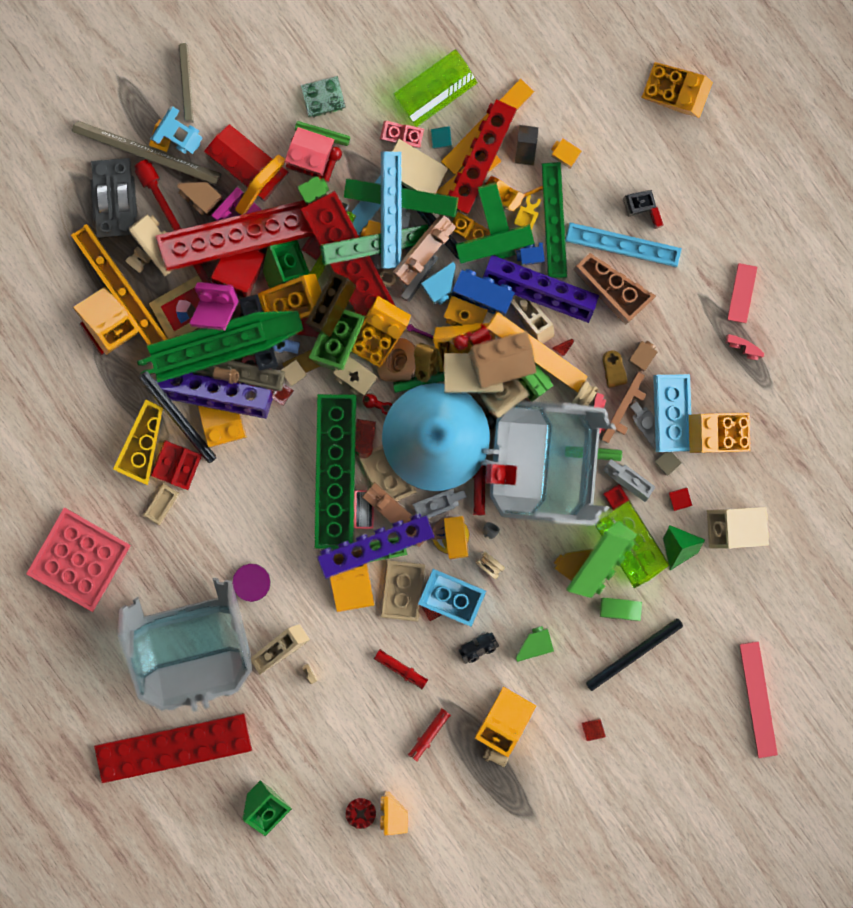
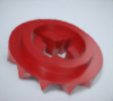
M357 798L348 804L345 812L346 819L356 829H365L374 822L376 809L369 800ZM367 808L364 813L366 820L362 817L355 820L357 815L356 809L361 811Z

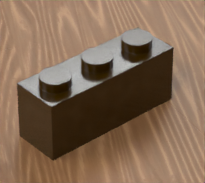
M332 272L306 324L313 330L330 337L357 286L348 278Z

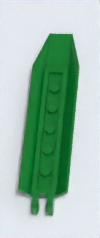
M298 311L256 312L230 320L225 330L203 328L148 345L150 357L137 361L138 366H144L152 362L153 369L144 370L143 372L147 371L150 375L156 374L157 383L267 350L302 331L303 326Z

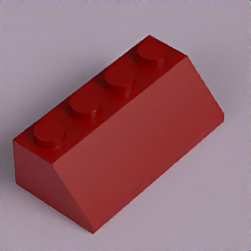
M230 124L204 150L206 155L247 188L255 177L273 160ZM282 167L261 189L258 197L266 202L289 172Z

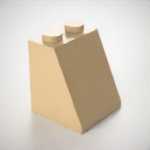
M766 507L707 510L709 548L729 549L769 545L768 513Z

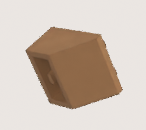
M207 182L179 183L177 185L180 189L178 192L180 196L187 202L190 200L194 202L192 206L201 215L205 213L209 216L224 200Z

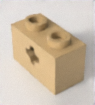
M348 357L343 370H335L333 372L336 375L335 380L343 386L345 383L352 387L350 391L357 396L361 394L365 396L378 378L351 357ZM356 372H358V377L360 379L358 381L354 380L353 382H351V377L349 376L350 373L355 374Z

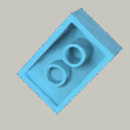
M433 569L418 605L472 627L486 590Z

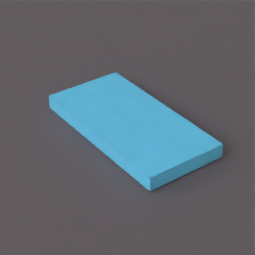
M690 374L653 375L656 452L690 451L688 416L691 415Z

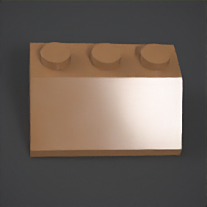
M527 331L472 346L469 351V356L481 389L536 373L533 347Z

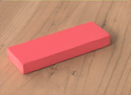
M738 263L727 320L747 323L757 272L756 266Z

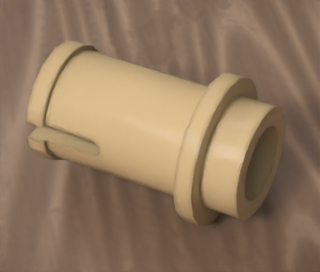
M487 747L483 755L487 762L490 760L502 767H505L509 757Z

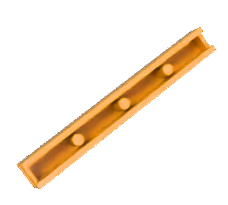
M86 224L83 228L71 234L112 295L125 308L140 328L139 333L145 342L151 345L167 340L168 338L89 225Z

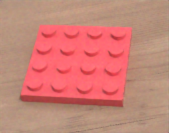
M64 507L26 574L94 612L132 545Z

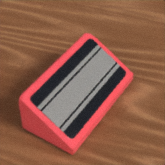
M355 490L354 529H373L374 507L362 497L367 490Z

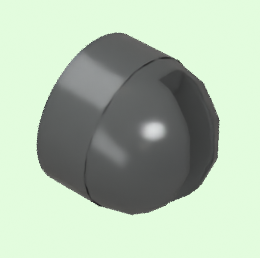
M488 522L483 528L484 537L488 536L489 539H494L500 529L497 525Z

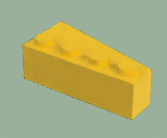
M145 399L113 470L148 485L163 411L162 406Z

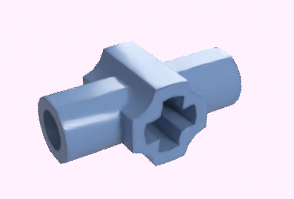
M286 339L282 341L285 343V346H281V349H278L277 345L272 347L278 353L287 351L298 354L300 342Z

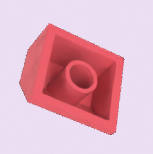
M298 127L291 141L285 163L323 176L334 139Z

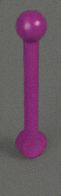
M412 324L407 326L409 332L414 331L434 339V335L414 328Z

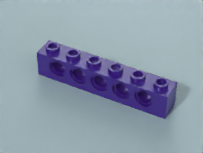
M494 255L490 257L484 273L485 277L494 280V284L499 286L504 284L511 287L512 291L515 292V296L587 323L591 320L599 295Z
M193 373L157 383L170 400L267 419L273 400L272 392L268 388L254 387L245 383L230 384L229 381L213 379L210 376H198Z
M421 513L411 516V521L403 523V520L393 523V528L388 530L382 527L375 530V534L367 537V534L356 537L357 541L349 544V541L338 544V549L331 551L330 548L320 551L317 559L324 578H329L433 538L434 534L427 516H421ZM408 526H414L416 529V534L413 537H409L406 534ZM392 532L398 536V541L394 544L388 541V535ZM374 539L380 543V547L376 551L370 548V542ZM355 546L360 547L362 550V554L358 558L353 557L351 553ZM337 553H341L344 557L343 563L339 565L333 561V557Z

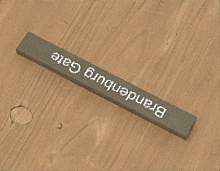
M77 121L72 128L74 133L212 184H216L222 174Z

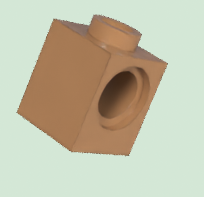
M641 341L628 361L642 371H646L658 353L655 350L656 346L649 341L645 343Z

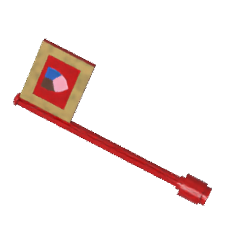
M147 159L140 161L134 165V172L143 188L148 187V189H151L173 231L181 230V226L158 187L159 183L157 181L160 180V177L155 168ZM201 263L193 265L198 274L197 276L149 303L168 339L193 332L200 328L190 325V321L200 302L195 286L197 282L212 284Z

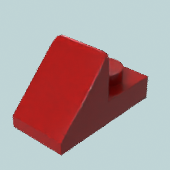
M487 464L486 483L516 485V465Z

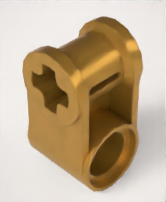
M419 343L414 350L415 375L419 381L427 382L431 375H435L440 371V352L438 348Z
M607 351L603 355L602 361L608 388L628 384L620 353L617 351ZM610 354L616 356L613 365L612 362L607 361V358H610Z

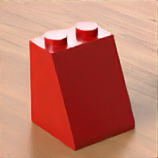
M257 249L221 258L211 277L212 284L231 285L236 295L243 298L249 297L264 264L266 254L263 253L262 249Z

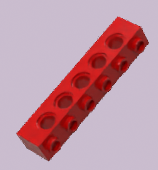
M497 99L495 103H490L486 111L489 116L486 121L482 120L478 129L481 133L478 138L474 137L470 146L473 150L470 156L466 154L462 163L465 166L463 172H458L454 180L456 187L454 191L450 189L448 196L459 197L457 211L469 215L479 193L477 187L483 185L517 112V108ZM494 117H498L502 120V124L498 127L493 126L491 120ZM485 135H492L494 138L493 143L486 144L483 141ZM483 152L486 155V159L481 162L477 161L475 154ZM470 169L477 171L478 176L475 179H470L467 176V172ZM467 187L470 193L468 196H461L459 189Z

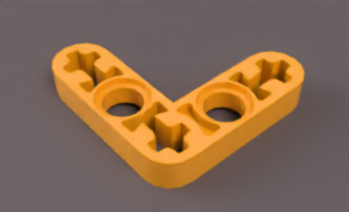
M278 154L255 177L235 208L237 213L240 215L246 214L261 189L283 167L285 158Z

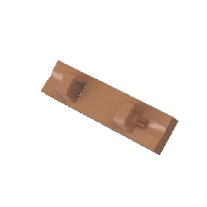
M439 215L393 270V273L408 286L414 277L422 272L424 265L439 247L447 242L449 235L456 226L445 215Z
M640 372L636 373L610 423L615 425L616 429H606L601 438L605 443H609L615 431L623 435L626 434L628 427L620 424L623 415L633 397L643 401L647 395L638 390L645 377Z
M376 482L362 495L368 503L392 524L403 520V523L411 521L410 517L413 515ZM414 526L406 529V534L409 537H413L416 534ZM424 541L416 545L420 547L424 543Z

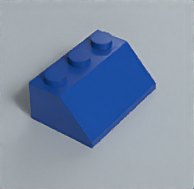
M461 270L451 297L455 296L484 308L493 315L498 312L505 317L515 293L512 291V288L504 284L501 286L496 285L493 279L485 276L482 279L476 276L477 273L472 270Z

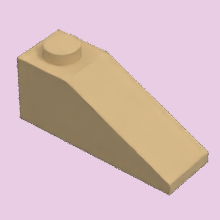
M513 296L510 305L529 335L542 344L555 336L553 324L538 305L521 297Z
M300 624L292 626L252 656L251 662L259 675H261L297 651L310 639Z

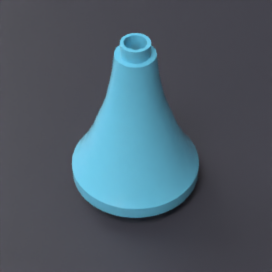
M442 383L420 385L400 396L387 413L382 430L383 450L394 472L410 485L429 491L453 489L471 479L481 468V461H484L487 454L482 453V449H489L490 443L488 421L480 405L468 393H445V384ZM432 427H438V429L436 430V432L433 431L431 428H432ZM443 430L445 432V438L440 435ZM427 433L432 435L430 441L427 438ZM436 440L442 442L440 444H434Z

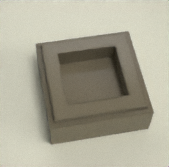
M664 452L655 461L667 476L682 463L673 452Z

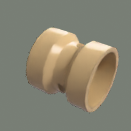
M138 246L134 250V254L126 259V262L139 273L144 269L143 266L151 261L150 256Z

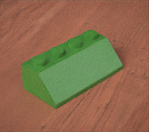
M620 521L610 527L599 540L566 590L592 598L596 593L600 595L606 587L604 585L605 581H609L616 571L613 569L616 565L620 566L626 558L624 553L626 551L629 552L636 542L633 540L637 534Z

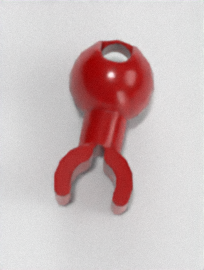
M371 393L366 394L362 400L366 408L376 407L384 415H387L388 412H385L382 405H393L391 402L383 403L377 400V397ZM365 397L369 398L367 402L364 401Z

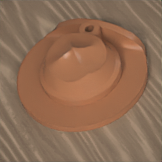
M399 338L380 368L377 366L379 377L383 381L388 382L410 380L416 369L414 358L415 345L405 338Z

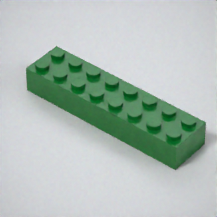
M317 394L314 549H338V544L349 541V544L354 542L357 395Z

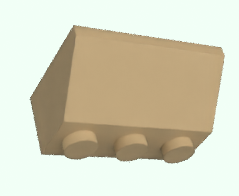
M146 214L131 225L129 230L163 275L166 276L172 270L166 271L156 241V235L167 232L165 230L161 232L157 227L160 224L153 215L150 217Z

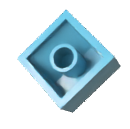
M454 262L421 283L434 305L437 303L442 305L449 300L456 267Z

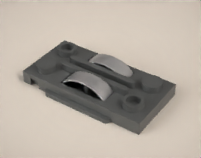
M130 158L91 161L93 178L91 179L93 219L96 221L97 238L133 236L129 227L135 223V218H137L135 178L131 175Z

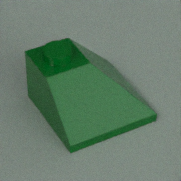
M297 240L267 247L263 274L269 289L301 276L310 275Z
M260 780L247 793L242 819L266 836L292 808L274 790Z

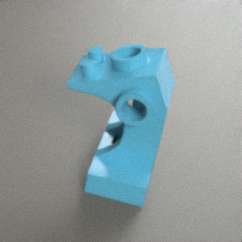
M170 106L150 139L159 144L162 138L166 137L176 143V149L186 154L188 151L193 154L199 148L203 137L198 135L199 130L189 125V127H186L175 120L179 110ZM178 127L187 132L183 142L173 137Z

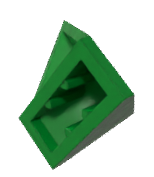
M669 525L663 536V542L670 571L698 554L705 539Z

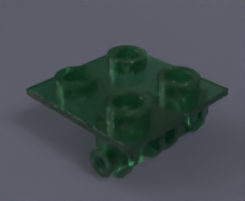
M338 76L301 85L309 117L313 116L315 118V116L322 115L323 113L326 115L327 112L332 114L331 111H343L342 109L346 108Z

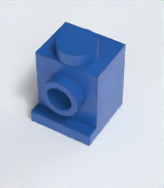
M543 242L538 243V247L532 244L516 250L517 261H521V266L545 262Z

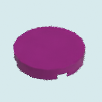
M251 563L240 567L234 574L232 582L237 596L244 601L250 602L258 601L266 596L271 583L266 569L258 564Z

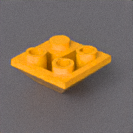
M385 791V796H381L380 810L384 811V816L380 818V830H384V835L407 833L408 810L389 791Z

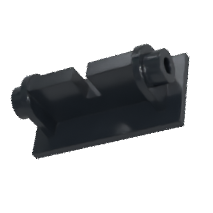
M487 632L476 638L479 645L475 646L472 640L458 649L465 664L468 662L473 663L480 656L491 654L499 647L492 632Z

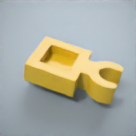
M528 195L526 198L527 207H520L514 225L521 227L530 224L532 230L539 214L534 209L540 205L541 199L538 198L536 204H531V195Z

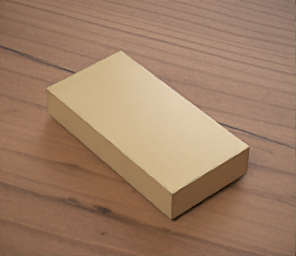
M163 483L143 516L160 526L180 493Z

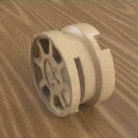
M585 381L573 399L572 404L589 406L599 388L596 386L592 387L588 384V381Z
M484 551L483 557L478 559L476 564L494 579H497L499 577L498 574L500 571L503 572L505 567Z

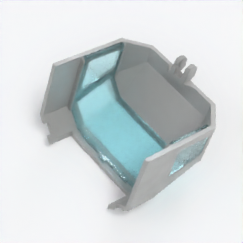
M520 401L496 419L494 449H482L484 454H493V462L484 460L481 461V465L501 464L517 466L516 485L491 483L490 497L501 517L596 525L599 521L598 517L602 512H606L609 509L607 506L593 505L600 428L616 429L615 425L608 420V413L605 408Z
M213 578L218 598L148 616L143 614L139 597L133 599L131 606L125 605L119 609L118 636L138 699L162 711L174 710L180 706L188 705L195 712L198 708L197 702L202 701V705L207 709L209 708V701L216 697L230 696L239 691L252 671L251 652L232 581L225 580L224 582H219L218 578Z

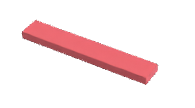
M759 641L739 644L758 758L776 756L778 753Z

